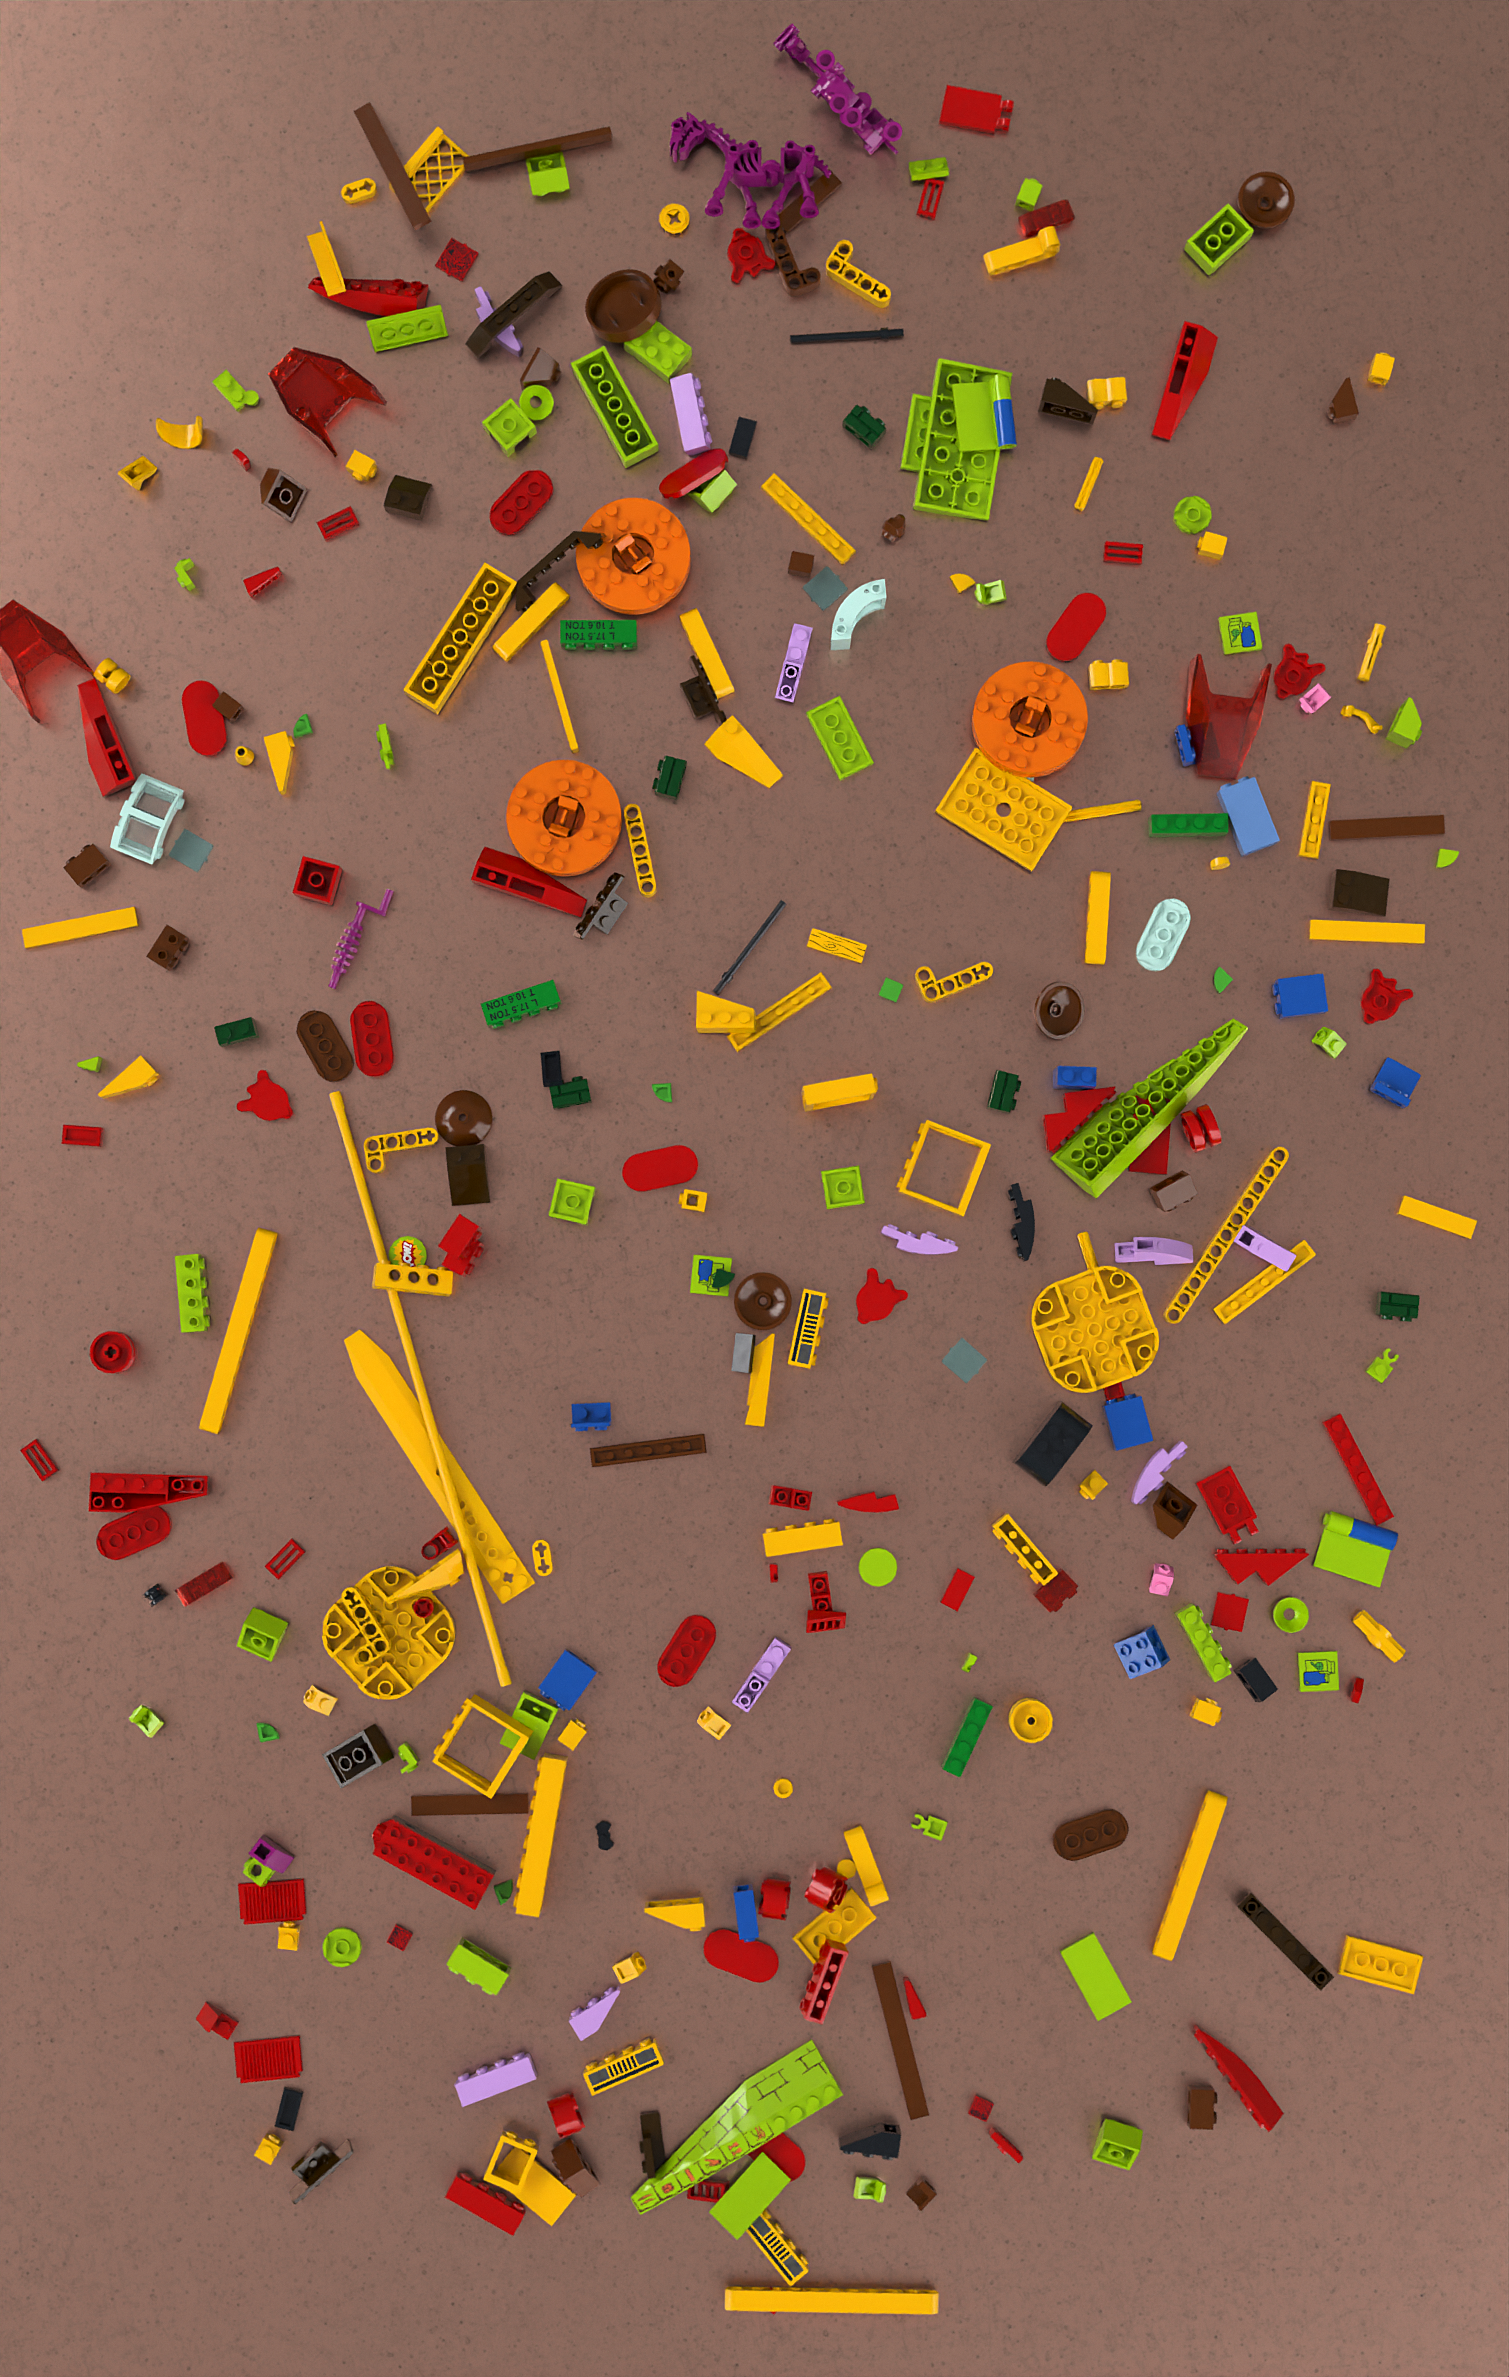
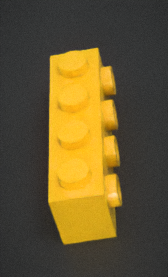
M1005 1513L991 1525L994 1528L993 1534L999 1540L1003 1538L1007 1543L1005 1548L1010 1554L1015 1553L1019 1557L1017 1562L1024 1570L1028 1568L1031 1571L1030 1577L1036 1584L1041 1583L1044 1586L1058 1574L1009 1514Z

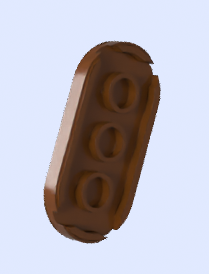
M315 1010L303 1014L298 1021L296 1032L317 1073L329 1082H340L346 1079L353 1070L354 1061L332 1018L322 1011Z
M1103 1809L1064 1822L1057 1827L1053 1834V1847L1059 1856L1069 1861L1081 1860L1117 1848L1123 1844L1128 1835L1129 1827L1127 1820L1116 1810Z

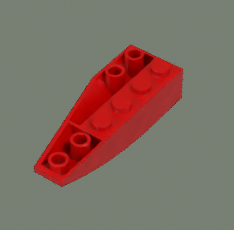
M315 277L308 284L309 289L330 300L363 312L381 316H391L423 309L428 293V284H422L420 281L404 282L403 279H343L346 291L329 297L321 277Z
M1187 321L1183 323L1152 436L1167 440L1171 439L1209 372L1218 337L1204 326Z
M93 678L77 685L88 762L102 796L106 797L134 785L137 777L98 683Z
M485 846L476 862L471 877L472 882L579 918H582L587 899L544 872L532 867L525 860Z
M90 1473L89 1512L129 1513L206 1496L208 1476Z
M1195 2025L1193 2028L1196 2033L1193 2035L1200 2044L1205 2043L1207 2046L1205 2051L1211 2060L1215 2058L1218 2061L1219 2065L1216 2067L1223 2076L1228 2075L1231 2080L1228 2083L1234 2092L1239 2091L1242 2097L1239 2099L1249 2113L1254 2112L1251 2115L1261 2129L1265 2127L1268 2132L1271 2131L1284 2113L1247 2064L1229 2047Z

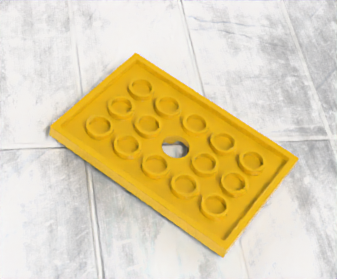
M975 747L936 808L935 813L1032 872L1073 807L1027 778L1014 776L1012 773L1008 774V771L1005 772V770L998 769L986 759L980 749ZM1007 803L1011 807V813L1007 817H1001L997 814L996 807L999 804Z

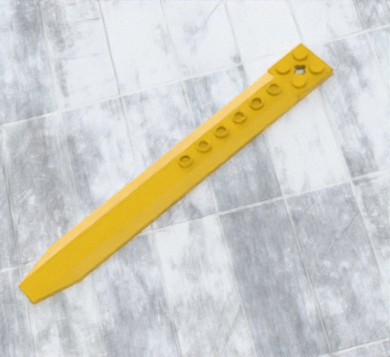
M360 1329L344 1339L356 1377L456 1531L420 1403L390 1356ZM439 1434L475 1561L501 1603L504 1604L535 1584V1581ZM507 1572L508 1574L512 1573L514 1575L512 1577L513 1581L511 1583L509 1581H504V1573Z

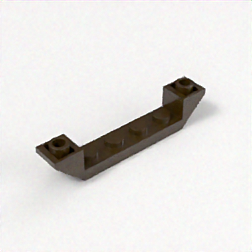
M550 271L535 276L483 320L465 345L479 358L492 347V340L545 295L547 298L553 295L562 287V284Z
M573 531L517 581L515 609L517 611H527L536 599L527 586H533L538 581L537 577L541 573L545 575L552 569L550 565L555 561L557 563L566 556L565 552L569 548L573 550L580 544L579 540H581L588 549H597L604 543L603 539L606 535L596 532Z
M1251 1892L1237 1905L1320 1991L1334 1978Z

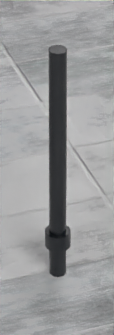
M886 327L880 328V330L790 335V343L881 338L882 340L889 339V337L903 336V328L888 329Z
M781 900L728 971L722 974L721 980L713 989L715 994L719 995L724 987L734 979L733 975L787 904Z

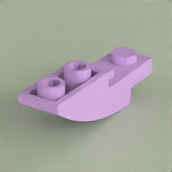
M480 286L474 290L481 307L476 309V312L482 322L496 308L492 309L489 303L492 300L488 291L484 292ZM511 324L494 340L510 353L520 357L522 356L521 349L523 345L519 337L515 338L513 334L515 329Z
M794 623L775 698L794 702L813 628Z
M888 1224V1227L883 1226L880 1233L898 1240L895 1248L915 1254L939 1255L958 1250V1247L955 1246L956 1242L946 1238L944 1241L937 1239L938 1235L929 1231L926 1234L922 1233L920 1239H916V1234L906 1231V1234L898 1231V1227Z
M1133 1237L1134 1242L1115 1243L1116 1263L1154 1261L1155 1265L1193 1263V1246L1181 1241L1158 1237Z
M1179 1441L1168 1452L1160 1448L1148 1461L1134 1487L1131 1499L1133 1504L1139 1503L1141 1505L1149 1498L1147 1495L1152 1490L1155 1492L1163 1485L1161 1481L1164 1478L1160 1472H1166L1172 1466L1170 1463L1175 1458L1179 1460L1185 1455L1187 1446L1183 1441Z
M775 1637L743 1683L732 1703L748 1713L792 1647Z

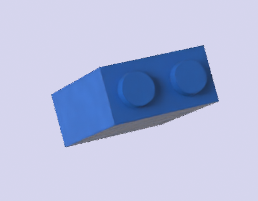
M1323 974L1282 978L1274 981L1275 984L1272 985L1273 995L1277 997L1275 1012L1276 1015L1279 1014V1019L1328 1012Z
M1057 1066L1053 1070V1089H1094L1096 1087L1097 1067Z
M1135 1393L1124 1396L1125 1400L1117 1401V1398L1106 1401L1107 1405L1102 1406L1114 1451L1154 1441L1142 1397L1136 1396Z
M566 1648L538 1687L541 1690L539 1693L547 1699L550 1697L556 1701L555 1705L563 1711L565 1709L570 1711L597 1673V1670Z
M753 1884L733 1886L739 1939H744V1942L755 1941V1938L759 1937Z

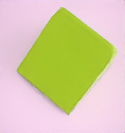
M98 1056L78 1062L77 1066L82 1069L99 1072L103 1058Z

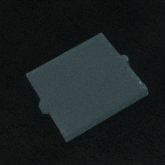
M828 566L803 587L804 591L811 597V601L815 602L823 611L848 590L839 579V575L836 576Z
M184 829L179 839L175 840L176 844L169 853V856L198 873L204 861L208 860L207 856L212 850L213 845Z
M961 1338L953 1348L949 1349L950 1352L941 1362L967 1384L975 1373H979L978 1370L987 1359Z

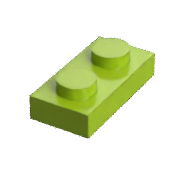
M946 157L909 162V172L912 181L949 176Z

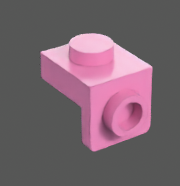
M1318 683L1299 699L1301 701L1300 706L1305 712L1312 714L1331 698V695Z
M1155 1563L1149 1592L1168 1596L1174 1579V1568L1167 1564Z

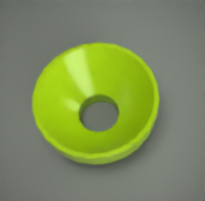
M541 385L528 386L520 395V409L531 420H542L553 409L554 401L552 394ZM533 396L540 397L541 405L539 407L531 406L530 399Z
M1287 1597L1276 1604L1273 1618L1281 1630L1295 1633L1306 1626L1309 1611L1301 1600ZM1288 1608L1294 1611V1617L1291 1620L1285 1619L1283 1615L1284 1611Z

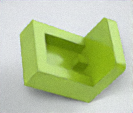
M190 558L182 559L174 567L179 575L176 579L182 588L186 586L191 591L195 588V585L186 571L195 565Z
M999 580L984 585L981 583L976 584L975 596L979 603L988 605L1007 600L1004 581Z
M1322 1027L1312 1039L1314 1044L1319 1045L1334 1059L1347 1045L1334 1030Z
M144 1705L137 1707L129 1717V1720L137 1724L150 1738L164 1724L151 1708Z
M856 2177L855 2198L874 2199L879 2203H883L886 2194L885 2182L875 2177Z

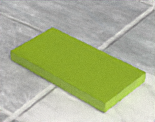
M441 305L366 321L374 352L448 336Z
M840 696L806 712L840 781L874 764Z
M1094 1932L1060 1950L1062 1957L1098 2021L1132 2003Z
M762 2152L709 2213L738 2240L791 2179Z

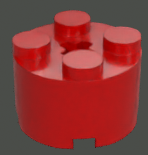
M823 1867L820 1870L816 1869L812 1874L813 1881L810 1887L806 1889L804 1897L808 1899L810 1904L828 1913H833L835 1911L833 1907L835 1905L839 1906L845 1897L848 1887L845 1881H848V1878L827 1867Z
M772 1878L764 1880L760 1893L764 1897L759 1903L758 1914L762 1915L763 1918L786 1921L787 1915L785 1913L786 1909H789L791 1887L789 1886L791 1881Z
M568 2092L547 2101L560 2139L582 2131L585 2125L580 2111H575L579 2108L573 2093L569 2094Z

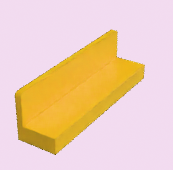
M320 221L322 231L308 235L307 239L329 297L345 292L346 288L323 222Z

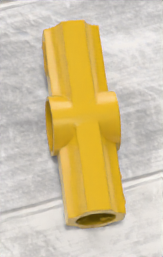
M1362 1610L1354 1617L1352 1622L1391 1661L1395 1663L1403 1657L1406 1651L1391 1637L1392 1634L1383 1625L1378 1624L1368 1612Z

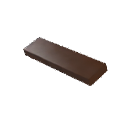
M832 171L829 178L823 174L810 186L811 191L814 192V201L817 207L842 185V182ZM803 193L778 215L780 225L786 234L805 219L800 215V209L804 202Z

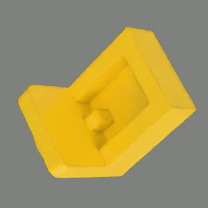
M312 1685L305 1693L303 1702L310 1709L329 1716L337 1698Z

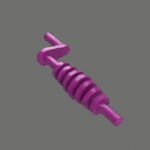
M386 889L379 909L358 901L356 902V906L359 908L354 921L347 924V926L351 927L350 930H344V933L348 934V936L341 935L340 937L341 940L345 941V944L337 943V946L342 948V951L335 950V954L340 957L333 958V961L337 962V964L331 965L334 972L328 987L336 988L340 975L342 973L345 974L347 971L343 967H349L351 964L346 960H353L354 958L349 952L357 953V949L353 948L352 944L359 946V942L354 939L355 937L361 938V934L357 932L358 930H363L361 921L365 911L368 910L385 917L394 891Z

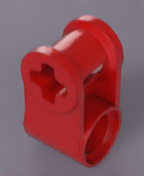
M445 1527L433 1536L434 1538L424 1544L421 1554L425 1559L433 1560L459 1542L450 1534L448 1527ZM429 1545L436 1549L435 1555L431 1557L425 1553V1549Z

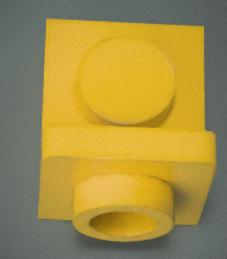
M1093 1470L1078 1485L1080 1488L1078 1492L1086 1500L1088 1498L1094 1500L1095 1496L1108 1483L1096 1470Z
M710 1707L702 1711L697 1720V1723L718 1740L722 1738L731 1726L729 1722L715 1713Z
M285 1921L278 1927L277 1949L297 1950L300 1926L295 1925V1922Z
M635 1952L631 1957L612 1966L621 1984L640 1976L647 1969L645 1961L639 1952Z

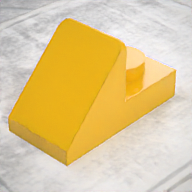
M142 456L118 471V475L139 491L142 482L153 475L157 467Z

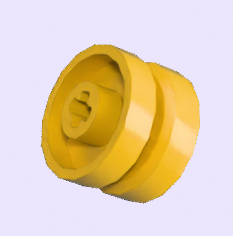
M1026 1697L1012 1705L1008 1714V1723L1018 1739L1026 1743H1036L1049 1735L1052 1729L1053 1718L1050 1710L1042 1701ZM1030 1717L1034 1718V1720H1032V1724H1029L1027 1722L1028 1718Z

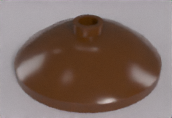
M1259 172L1250 176L1242 184L1238 194V207L1242 216L1250 224L1259 228H1273L1281 225L1288 219L1294 208L1295 196L1291 185L1284 177L1273 172ZM1261 203H1266L1267 207H1262Z
M1054 982L1047 985L1038 995L1034 1008V1016L1038 1028L1044 1035L1053 1039H1064L1074 1034L1080 1027L1085 1012L1084 1000L1080 991L1074 985L1067 982Z
M459 1090L448 1094L439 1103L435 1113V1124L438 1133L446 1142L453 1146L477 1145L486 1138L492 1127L493 1116L489 1104L482 1096L469 1090ZM462 1114L466 1115L465 1121H460L459 1116Z
M766 1272L752 1274L746 1277L736 1289L734 1296L735 1311L740 1320L750 1328L756 1330L773 1329L783 1323L791 1310L792 1297L786 1283L774 1274ZM762 1297L767 1299V1303L764 1305L760 1303V1298Z

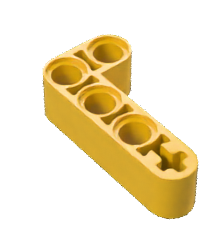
M1049 226L1040 230L1037 237L990 251L983 258L989 275H996L1056 255L1060 249V242L1055 227Z
M847 240L839 241L826 261L827 276L878 308L887 307L890 303V289L851 265L849 262L852 258L853 246ZM847 249L849 253L841 254L840 250ZM835 264L839 268L832 270L829 266ZM851 274L855 278L848 280L845 276ZM868 284L871 288L865 290L861 286Z
M981 962L936 981L931 969L923 966L916 971L915 981L924 1001L934 1003L987 981L993 974V967L988 962ZM981 967L984 970L988 969L986 976L982 973L975 977V974L981 971ZM922 971L927 972L929 979L923 981L919 978L918 974ZM964 974L969 975L971 982L967 984L962 982L961 976ZM945 982H951L954 985V989L947 991L943 985ZM926 990H935L936 997H927Z
M422 1128L369 1137L364 1142L367 1168L375 1174H380L386 1168L385 1153L434 1146L439 1142L440 1135L433 1128ZM429 1132L435 1135L431 1142L428 1139H422L423 1143L421 1144L419 1133H421L422 1137L429 1136ZM409 1135L416 1136V1142L413 1145L407 1144V1137ZM390 1138L397 1139V1145L394 1148L388 1147V1140ZM371 1141L378 1142V1148L375 1151H370L369 1149ZM374 1160L381 1161V1167L377 1170L372 1168Z
M350 1586L343 1590L341 1598L368 1642L356 1651L355 1660L360 1665H367L388 1652L391 1642L361 1591L355 1586ZM349 1592H351V1593L354 1592V1593H355V1596L353 1597L354 1600H355L356 1602L360 1600L361 1603H359V1604L355 1605L354 1607H352V1604H354L355 1602H354V1600H353L352 1598H350V1599L347 1598V1595H349ZM358 1607H363L366 1610L365 1617L357 1615L356 1610ZM368 1624L375 1625L376 1632L374 1634L367 1632L366 1627ZM379 1640L386 1643V1649L383 1651L379 1650L376 1646ZM367 1651L369 1653V1660H362L360 1652Z
M860 1825L843 1832L870 1906L888 1901L887 1891L862 1826Z

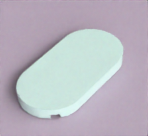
M1174 898L1160 902L1153 910L1136 947L1137 960L1145 969L1160 971L1168 967L1173 961L1191 921V916L1185 903Z

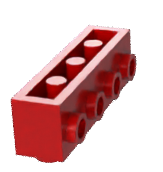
M826 1939L824 1945H821L818 1963L814 1964L812 1979L808 1981L806 1986L807 1993L805 1999L803 1998L800 2002L799 2008L805 2020L823 2024L849 1953L844 1943Z
M457 2172L446 2192L445 2198L514 2236L525 2216L526 2210L523 2209L524 2206L519 2202L507 2200L506 2195L501 2192H493L487 2184L472 2180L473 2177L468 2173Z

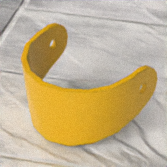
M197 416L196 424L177 425L157 418L156 430L163 441L171 446L182 449L195 448L202 441L203 419L201 416Z

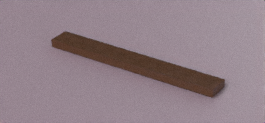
M369 102L356 109L354 113L414 230L416 231L432 222L371 103Z
M604 127L463 157L465 172L603 143L612 141V132L610 127Z
M891 1961L873 1965L872 1969L910 2120L929 2116Z

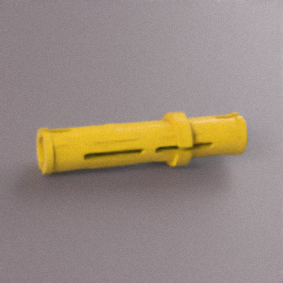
M1374 624L1371 638L1367 641L1368 648L1357 679L1369 682L1378 650L1382 647L1381 641L1386 626Z

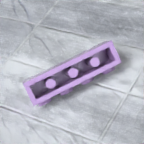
M692 373L671 378L670 382L684 452L692 456L711 450L712 438L710 433L707 432L708 419L706 414L703 413L705 403L699 393V389H701L699 378H696Z
M524 2052L514 2055L513 2059L509 2061L502 2059L494 2063L495 2066L481 2067L476 2070L477 2073L469 2075V2073L460 2075L455 2082V2087L462 2107L535 2080L537 2072L530 2053L524 2054Z

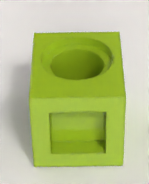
M1025 178L1015 206L1033 212L1043 185L1035 179Z
M252 1857L244 1864L245 1869L243 1871L246 1876L260 1887L265 1886L276 1872ZM256 1865H260L262 1868V1873L259 1876L254 1873Z

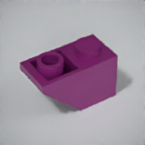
M264 1834L249 1852V1855L261 1864L282 1874L295 1858Z

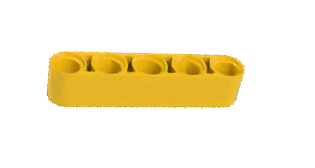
M557 582L553 583L494 643L492 649L504 661L510 660L568 601L570 595Z
M697 608L679 615L694 652L702 664L705 676L710 681L713 693L716 694L718 699L733 693L732 683Z
M629 804L624 808V818L639 890L642 896L650 898L656 893V883L641 810L636 804ZM629 810H636L638 812L634 818L628 817L627 813ZM634 828H639L642 831L637 837L631 834ZM639 846L645 848V853L642 855L635 853V849ZM642 865L649 867V871L645 874L639 872V867ZM647 883L653 886L650 892H645L642 889Z
M1091 871L1085 946V963L1105 964L1110 872Z

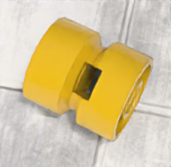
M111 658L103 660L93 675L102 684L106 683V687L114 694L120 692L130 679V675L124 669H118V664Z

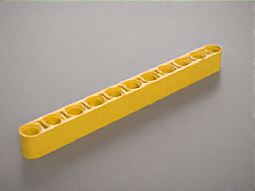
M1277 1147L1269 1152L1165 1309L1163 1317L1167 1323L1176 1324L1183 1319L1234 1242L1242 1226L1245 1225L1287 1162L1289 1153L1285 1148ZM1276 1151H1280L1283 1154L1281 1161L1275 1159L1274 1154ZM1265 1167L1272 1169L1271 1177H1267L1264 1174ZM1255 1183L1261 1184L1262 1190L1260 1193L1254 1191L1253 1185ZM1245 1198L1251 1201V1207L1249 1209H1246L1243 1206V1200ZM1234 1214L1239 1215L1241 1218L1239 1225L1234 1224L1232 1221ZM1224 1230L1230 1233L1228 1241L1224 1240L1221 1236ZM1213 1246H1217L1220 1250V1254L1217 1257L1211 1254ZM1202 1262L1209 1264V1271L1206 1273L1200 1269ZM1192 1278H1196L1199 1282L1196 1289L1190 1286ZM1181 1294L1188 1296V1302L1185 1305L1179 1301ZM1171 1310H1175L1178 1314L1177 1319L1174 1321L1169 1318Z
M260 1227L256 1231L200 1421V1430L214 1434L220 1433L276 1243L277 1232Z
M742 2286L725 2288V2309L730 2311L938 2313L939 2292L935 2290L771 2287L774 2290H769L770 2287Z

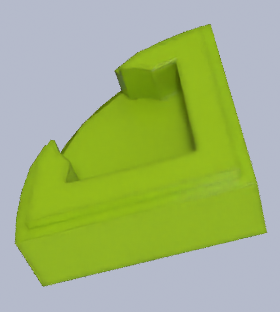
M1440 848L1436 868H1444L1452 864L1456 860L1459 851Z
M969 1653L961 1670L967 1673L970 1672L972 1665L977 1660V1656Z

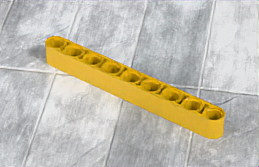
M1210 1790L1206 1793L1155 1940L1152 1955L1172 1961L1227 1804V1796Z

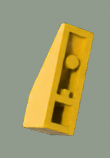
M286 731L264 737L281 795L286 794L293 757L292 747L295 746L292 735L288 736Z
M140 1055L98 1095L105 1099L144 1088L147 1085L151 1086L157 1081L156 1077L159 1073Z

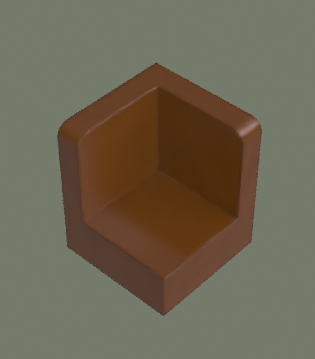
M792 551L788 574L810 578L814 555Z
M224 691L212 705L232 724L244 710L240 703Z
M922 2176L906 2192L907 2196L917 2205L920 2211L937 2195L936 2189Z

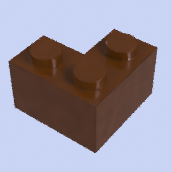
M571 2138L551 2150L554 2157L552 2163L561 2173L559 2178L564 2185L567 2184L572 2193L576 2192L582 2198L601 2185L594 2169L585 2161L579 2146Z

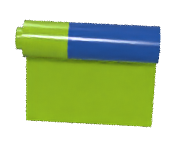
M997 374L989 382L952 384L960 452L1002 450L1017 446L1008 377H1005L1004 374Z
M1330 1511L1329 1514L1326 1513L1323 1519L1325 1527L1313 1566L1380 1588L1390 1551L1394 1549L1398 1539V1532L1334 1511Z

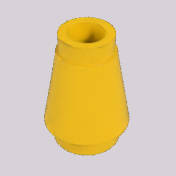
M239 746L235 751V759L240 765H249L254 759V753L248 747Z

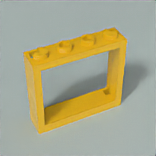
M872 1073L803 1086L801 1094L805 1112L871 1100L878 1090L877 1078H873Z
M926 1120L925 1124H920L917 1132L920 1134L918 1142L915 1140L910 1150L913 1152L912 1158H907L903 1168L907 1171L904 1177L900 1176L896 1187L900 1188L898 1192L963 1217L991 1144ZM929 1129L980 1148L958 1208L906 1189Z
M474 1694L471 1699L467 1698L461 1706L464 1709L462 1714L457 1713L453 1719L452 1724H454L452 1730L448 1728L442 1737L445 1741L443 1745L438 1744L433 1753L436 1756L432 1762L492 1799L533 1733V1730ZM473 1707L520 1736L519 1741L492 1783L445 1754V1751Z

